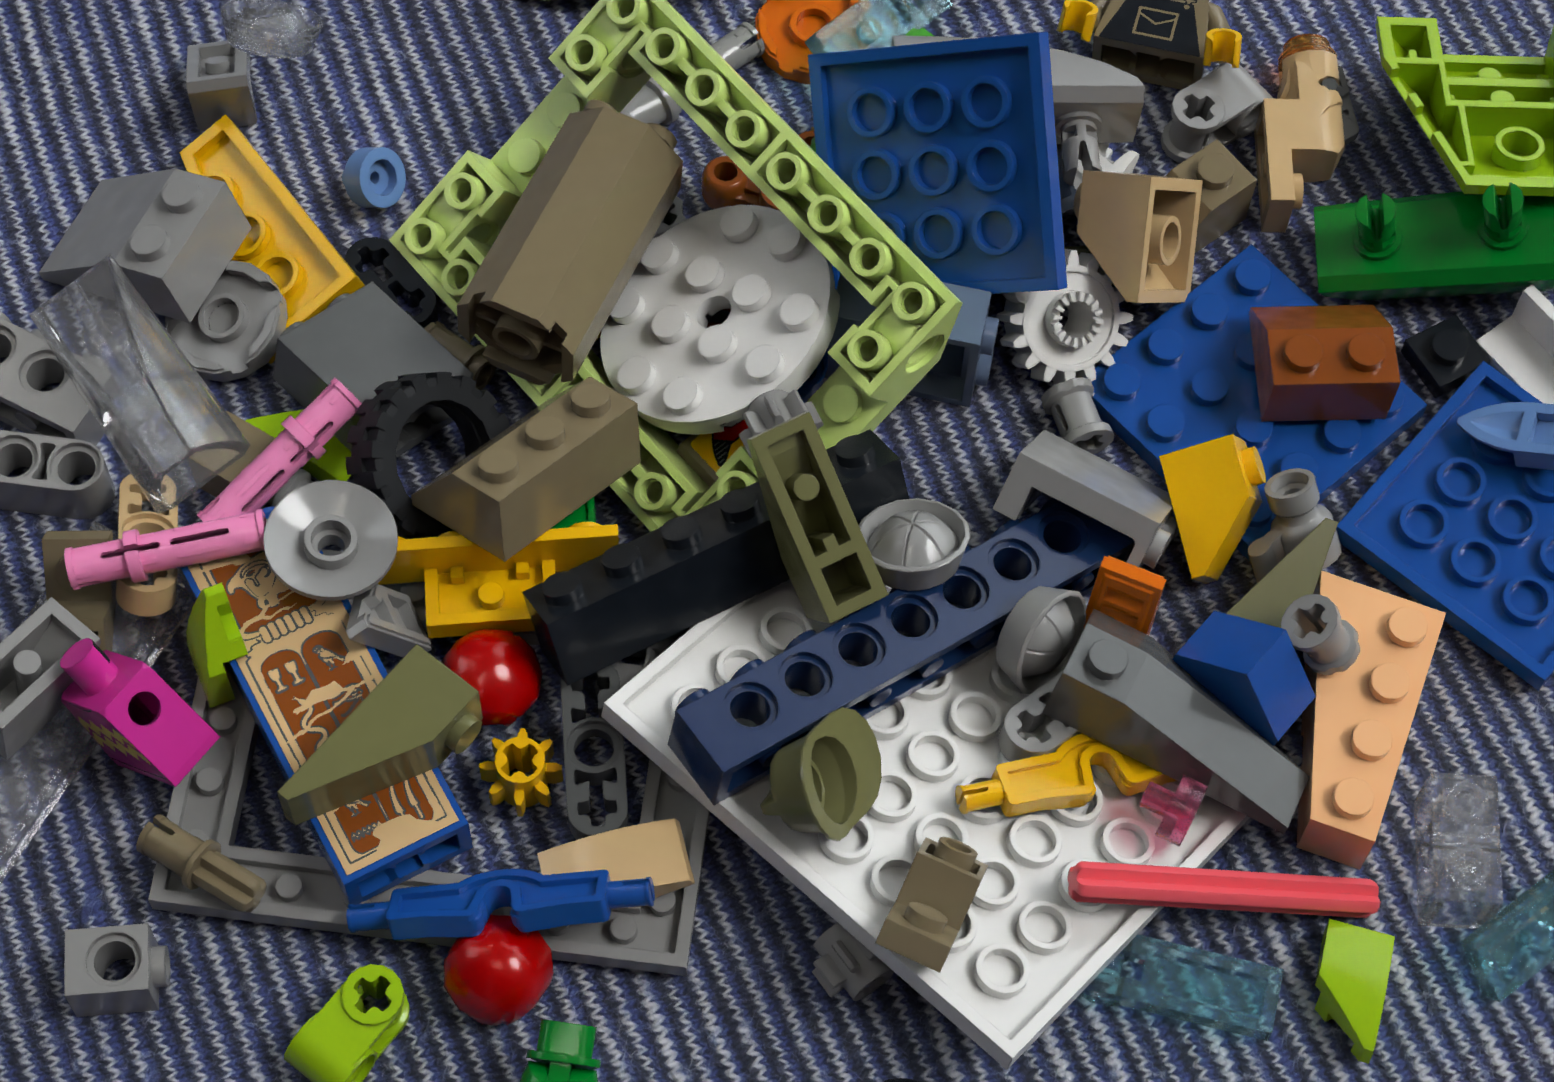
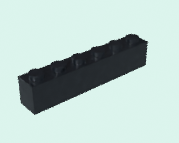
M871 429L858 435L848 436L840 440L835 446L826 449L858 525L866 515L877 507L896 500L909 499L900 458ZM758 481L745 488L730 491L720 500L686 516L675 517L667 521L662 527L628 543L615 545L605 551L604 554L575 568L555 573L543 583L523 591L522 594L542 653L568 686L771 589L790 578L779 553Z

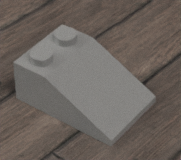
M176 168L104 179L100 181L39 271V274L45 281L190 323L252 227L224 181Z

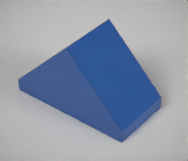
M1214 610L1172 658L1174 662L1273 746L1316 697L1286 629Z

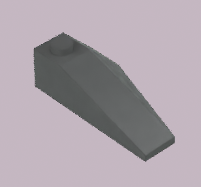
M1093 609L1042 713L1284 834L1289 827L1309 776L1276 746L1269 743L1172 660L1174 656L1154 638Z

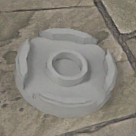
M231 260L190 323L165 317L166 334L170 337L171 350L180 363L202 379L227 382L247 377L266 365L275 354L277 339L283 333L287 324V302L277 284L267 273L251 263Z

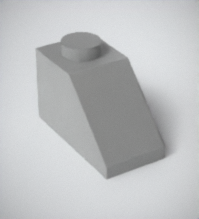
M52 597L0 643V755L6 760L11 758L55 717L63 705L61 702L62 693L73 682L72 678L60 667V660L64 653L76 642L85 638L92 639L98 647L101 644L100 638Z

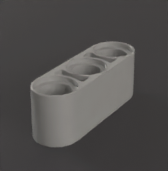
M0 430V509L73 519H92L102 515L110 508L115 498V487L102 453L93 443L79 439ZM29 467V470L20 476L7 477L15 469ZM81 475H92L85 483L80 485L70 484V482Z

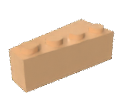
M1321 570L1313 594L1329 598L1337 606L1341 619L1346 620L1355 628L1359 635L1360 653L1356 661L1347 670L1326 676L1314 672L1305 663L1304 671L1316 697L1302 713L1303 758L1300 769L1309 776V780L1298 804L1297 848L1360 870L1376 841L1446 613Z

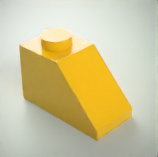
M1234 434L1159 456L1191 578L1205 584L1217 581L1262 503L1258 485L1266 483L1263 463L1255 446L1247 448L1246 441Z

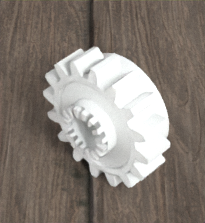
M1065 249L1067 288L1048 291L1001 293L1006 298L1004 311L997 313V318H999V321L1004 322L1006 334L1000 339L1002 346L1011 347L1017 352L1012 360L1015 367L1031 368V378L1048 383L1053 380L1054 384H1058L1075 377H1085L1092 382L1096 380L1094 364H1103L1107 367L1116 364L1109 352L1112 345L1127 346L1128 340L1118 333L1119 324L1133 321V314L1120 311L1119 303L1125 299L1116 287L1111 286L1112 281L1102 267H1099V263L1092 254L1081 252L1078 255L1077 250ZM1067 306L1068 320L1063 327L1062 323H1059V320H1062L1060 312L1063 313L1065 311L1063 307Z

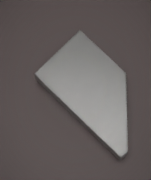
M376 584L368 591L354 597L346 628V633L350 640L403 658L416 644L427 652L432 649L430 646L431 642L409 595Z

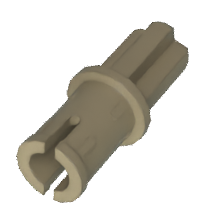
M162 814L154 816L153 823L149 821L138 837L137 851L157 863H161L182 877V885L190 890L201 887L238 911L252 912L259 905L261 898L266 892L267 885L265 880L221 854V845L213 839L203 841L186 832Z

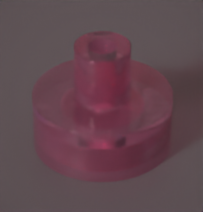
M1184 774L1174 792L1150 781L1139 806L1162 816L1155 836L1180 847L1208 786Z

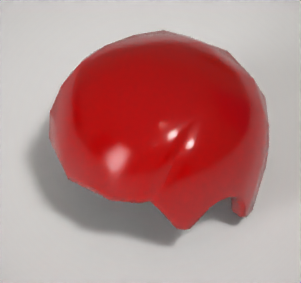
M480 629L470 632L458 639L441 661L442 664L479 691L483 716L481 720L482 726L494 724L510 726L516 721L517 717H521L538 699L543 673L535 650L522 637L515 636L511 631Z
M490 915L481 934L475 937H458L450 948L448 956L444 959V988L457 1008L477 1022L498 1026L502 1023L509 1025L525 1016L537 1005L553 977L551 948L539 931L520 932L513 925L511 916Z

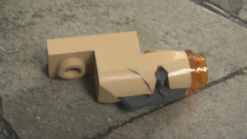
M1297 35L1283 45V52L1278 58L1279 89L1277 99L1264 98L1254 130L1261 232H1286L1292 210L1301 209L1304 182L1329 180L1343 154L1345 145L1354 141L1359 133V126L1349 96L1350 91L1343 68L1338 66L1335 50L1330 47L1329 41L1321 35Z

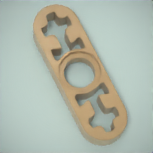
M138 471L127 475L121 481L119 487L117 539H122L123 531L137 529L140 535L178 527V487L172 478L156 471ZM142 501L154 502V512L142 511ZM178 568L153 573V585H142L141 582L133 583L131 577L116 580L117 603L125 611L137 616L151 617L169 611L176 601Z

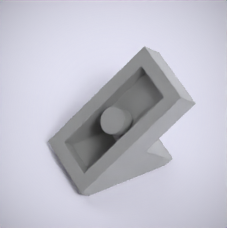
M247 38L188 45L186 88L198 129L206 131L225 114L237 127L256 124L257 114L250 79V55Z

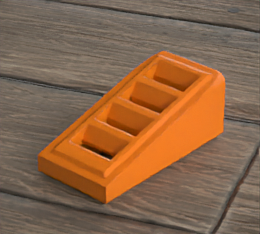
M1109 555L1108 557L1104 556L1087 605L1085 625L1093 609H1096L1149 636L1167 579Z

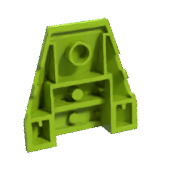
M1377 16L1375 28L1381 65L1464 194H1484L1485 190L1494 183L1497 194L1506 195L1509 183L1511 182L1522 190L1523 196H1554V26L1545 57L1443 54L1436 18Z

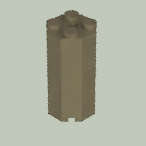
M589 100L583 111L568 115L457 304L458 332L469 343L476 333L487 344L482 355L493 366L537 385L550 384L554 375L561 373V382L574 380L681 188L683 160L673 151L677 144L673 133L659 124H646L617 112L611 105L601 100Z

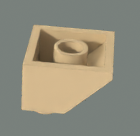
M1083 170L1082 183L1077 188L1074 198V211L1078 218L1077 234L1126 302H1185L1188 294L1191 292L1203 180Z

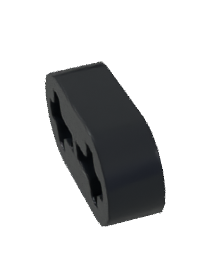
M369 237L355 242L348 249L345 261L364 285L374 282L397 304L398 300L396 297L400 295L408 306L414 308L420 305L421 313L413 316L408 311L405 312L423 328L432 322L436 324V321H438V309L435 293L393 244L382 238ZM368 262L375 267L383 265L386 281L383 282L372 270L364 272L363 265Z

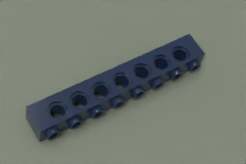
M1052 497L1037 514L1022 522L1019 519L1016 521L1011 519L1001 525L989 540L972 549L967 545L956 573L943 584L929 589L912 591L892 588L888 596L839 619L837 623L819 633L815 630L803 632L787 645L784 652L766 662H763L761 659L748 662L732 676L729 682L711 692L707 689L693 692L675 710V717L667 745L715 806L719 802L768 776L773 755L782 747L806 736L829 713L844 707L856 710L863 718L868 719L997 646L1000 632L1008 615L1028 591L1038 586L1079 591L1082 597L1091 593L1104 556L1108 557L1109 555L1127 562L1135 546V541L1131 537ZM950 603L957 604V605L963 607L964 609L955 607V606L951 605ZM897 631L906 632L913 637L904 636ZM845 660L856 661L859 664H861L862 667L853 666L847 663ZM790 689L803 690L810 696H800ZM735 719H747L754 722L757 726H744Z

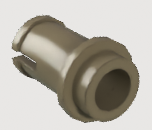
M436 321V324L432 322L424 328L474 374L473 380L477 382L475 388L482 390L491 381L496 367L482 355L485 349L484 345L474 347L447 329L439 321Z

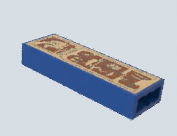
M275 506L263 508L266 520ZM264 550L214 560L208 563L179 567L184 584L194 603L203 589L222 582L248 655L225 664L287 782L388 675L383 663L373 647L349 639L346 628L352 606L348 599L336 601L316 600L290 590L278 580L270 569ZM438 767L307 820L349 904H360L473 848L468 821Z

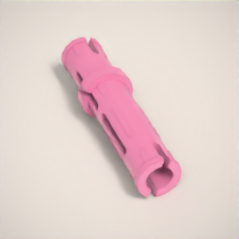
M334 377L320 395L295 419L289 415L281 423L285 429L197 516L203 522L251 513L261 509L313 456L318 460L327 452L323 446L357 413L362 403Z
M257 509L251 513L197 522L191 525L140 535L137 529L123 531L122 539L77 548H65L64 559L70 585L73 590H79L81 587L130 577L133 583L148 581V574L263 551L264 529L267 522L263 509Z

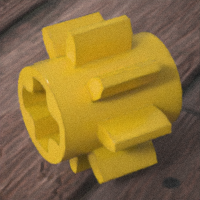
M520 728L517 737L510 738L505 742L494 737L491 741L495 761L479 763L481 780L495 782L488 791L490 803L495 806L505 800L510 805L515 806L518 817H523L526 807L533 806L538 802L546 807L552 805L548 783L557 784L563 782L562 765L554 762L548 763L554 755L553 741L547 739L538 744L536 741L528 738L525 728ZM516 768L518 771L510 776V771ZM533 768V774L527 777L525 773Z

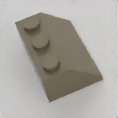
M588 377L548 399L411 495L412 505L505 562L641 463L638 405L635 401L596 379Z

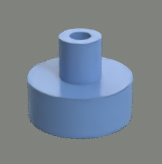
M364 147L356 150L349 157L342 174V181L350 199L358 206L363 208H387L394 205L402 196L406 183V174L400 157L393 150L385 147Z

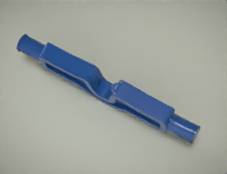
M501 869L480 873L466 878L459 883L397 888L393 890L390 901L348 904L349 909H347L346 918L348 929L351 933L390 929L393 940L429 937H475L482 933L491 913L501 907H511L510 916L512 923L520 932H532L567 925L606 922L610 919L611 909L654 906L655 892L651 876L641 879L611 881L608 870L542 875L535 871L524 869Z

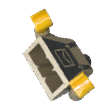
M1209 0L1064 1L1057 31L1060 33L1067 30L1074 31L1081 35V40L1090 42L1092 33H1094L1092 59L1102 61L1137 76L1141 82L1181 90L1203 78L1204 66H1211L1212 62L1219 64L1230 63L1232 68H1239L1242 35L1230 28L1222 8L1209 2Z

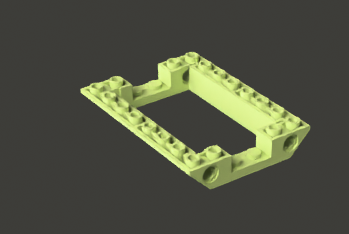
M599 0L548 58L564 75L551 92L491 160L467 150L389 239L393 246L457 316V304L568 115L583 111L587 102L593 99L604 101L617 112H621L652 77L872 306L877 307L860 326L853 324L827 352L840 366L807 401H812L824 424L818 429V432L826 449L835 446L840 440L848 436L858 435L869 429L872 431L876 429L941 359L963 304L667 0ZM475 333L474 336L486 347L487 344ZM590 349L573 381L561 382V373L554 375L550 384L537 385L507 372L537 406L588 377H592L614 390L608 380L602 360L592 349ZM638 416L641 463L609 486L651 532L662 527L667 521L675 517L686 516L720 500L730 491L742 489L758 482V477L752 458L749 457L745 447L740 446L717 470L715 474L719 478L709 487L677 453L679 445L666 430L658 428Z

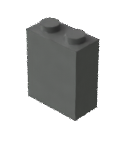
M370 282L352 294L344 293L330 303L327 309L305 322L298 321L287 327L277 339L273 379L304 408H307L331 383L330 381L334 377L363 403L364 400L373 399L376 396L374 390L386 381H397L398 376L404 374L451 372V376L463 375L473 379L474 374L374 282ZM432 404L424 405L417 409L401 429L396 448V458L444 428L453 420L442 408ZM357 414L334 434L350 451L352 444L347 443L350 427L357 426L360 416Z

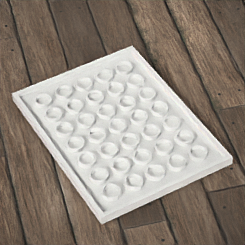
M790 579L695 624L604 702L602 718L1006 1070L1164 908L1161 906L1076 902L1068 893L1069 882L1067 876L1069 869L1080 861L1202 868L1250 818L1179 781L1166 783L1132 796L1123 795L1108 772L1098 765H1091L1096 792L1093 799L1085 806L1042 810L1013 817H1005L1000 806L962 814L959 810L960 804L957 805L956 787L958 785L964 786L991 780L998 764L1010 762L999 748L998 735L1009 709L1029 695L1022 693L998 665L996 659L997 646L866 719L877 740L881 755L882 779L878 797L871 809L855 824L848 835L840 841L836 842L827 839L823 833H801L791 830L783 822L780 815L769 816L763 814L760 804L771 790L770 774L714 806L667 745L675 717V710L693 692L700 689H707L711 692L729 682L732 676L748 662L755 659H761L763 662H766L784 652L787 645L803 632L815 630L819 633L837 623L835 621L829 624L807 618ZM885 585V588L889 594L892 588ZM950 603L951 605H953V606H955V607L964 609L963 607H961V606H959V605H957V604ZM897 631L904 636L913 637L906 632ZM845 660L847 663L853 666L862 667V665L856 661ZM790 689L800 696H810L803 690ZM1046 716L1043 725L1030 733L1021 729L1019 736L1024 740L1034 736L1041 741L1043 733L1051 721ZM735 719L744 726H757L754 722L747 719ZM926 837L938 842L940 837L958 840L970 846L978 853L976 860L988 865L940 973L875 943L887 915L896 902L916 853Z

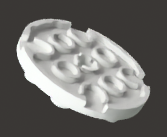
M739 204L709 210L680 222L662 235L652 238L601 330V358L608 380L615 391L637 403L638 416L658 428L692 435L724 431L723 424L743 417V413L748 411L752 401L759 395L771 390H783L788 393L792 390H798L820 363L833 337L840 308V295L835 289L833 265L781 211L773 208ZM731 308L728 318L722 324H716L707 328L708 320L705 317L707 313L713 316L720 310Z

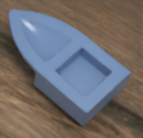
M1506 402L1476 409L1458 417L1457 425L1477 441L1494 449L1513 453L1515 466L1554 470V404Z

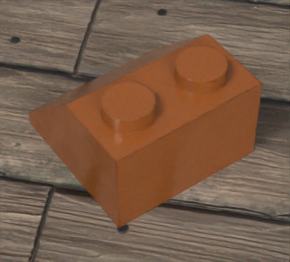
M1374 305L1250 307L1249 320L1261 422L1386 419L1401 381L1393 327Z

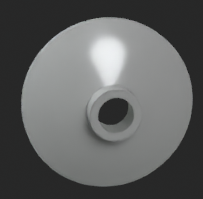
M323 480L303 485L291 491L276 504L267 519L263 543L266 560L270 569L286 587L308 598L336 601L358 596L374 587L385 577L396 557L398 533L391 511L376 494L355 483L340 480ZM329 545H336L343 550L342 553L332 556L320 553L324 547Z

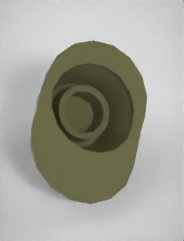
M842 707L825 716L806 736L779 749L773 755L770 763L771 790L760 804L763 814L769 816L780 815L783 822L791 830L801 833H823L827 839L836 842L847 836L855 824L871 809L878 797L882 779L881 755L876 737L867 720L856 710Z

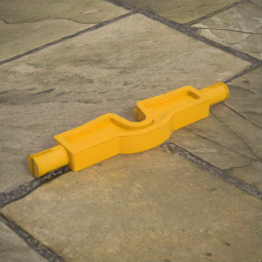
M1080 733L1064 742L1056 752L998 764L991 780L964 786L958 785L955 789L957 805L960 804L959 810L962 814L1000 806L1005 817H1013L1042 810L1085 806L1093 799L1096 792L1091 765L1103 767L1119 791L1126 796H1132L1177 780Z

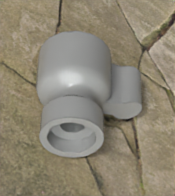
M1294 468L1284 470L1272 476L1265 484L1264 490L1270 510L1276 516L1271 523V530L1263 537L1253 541L1248 548L1249 559L1257 583L1325 518L1334 520L1331 512L1324 505L1318 504L1320 493L1314 474L1307 469ZM1337 530L1333 536L1322 569L1333 564L1341 554V544Z

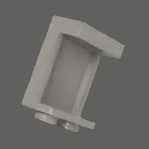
M1045 429L1019 453L993 506V510L1016 521L1043 492L1131 537L1135 541V546L1127 563L1140 568L1143 564L1153 569L1155 568L1161 555L1165 554L1178 529L1176 518L1171 516L1173 507L1169 492Z

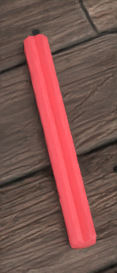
M1088 861L1078 862L1069 869L1067 876L1069 896L1076 902L1367 918L1371 914L1378 912L1381 903L1378 897L1379 886L1373 880L1365 878Z

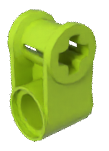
M369 964L356 969L348 976L347 980L324 1007L300 1028L288 1045L284 1054V1060L311 1082H363L376 1060L404 1029L409 1020L410 1006L401 979L393 970L383 965ZM369 995L377 1000L386 995L389 1007L382 1011L373 1006L366 1011L363 1000Z

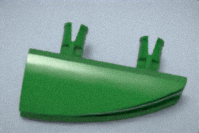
M1510 182L1506 195H1498L1493 183L1485 190L1484 194H1464L1462 191L1391 199L1388 195L1382 193L1381 200L1369 201L1366 194L1355 203L1314 207L1318 292L1325 297L1349 300H1396L1521 293L1532 284L1539 291H1554V196H1523L1522 190Z

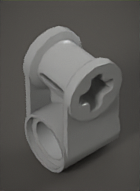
M1230 63L1219 64L1208 75L1192 85L1181 89L1174 96L1171 106L1173 119L1164 127L1161 136L1162 149L1168 157L1182 163L1216 139L1224 146H1227L1236 139L1243 138L1255 130L1263 99L1273 97L1240 64L1239 68H1232Z

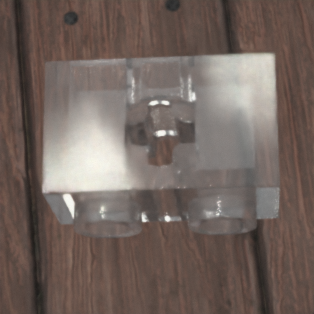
M1430 772L1414 800L1418 926L1485 930L1503 904L1497 776Z

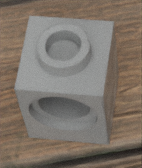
M148 923L65 930L64 996L76 1017L159 1010V987H168L170 985V956L167 945H158ZM121 959L135 961L133 970L125 978L117 981L103 979L106 969L113 962Z

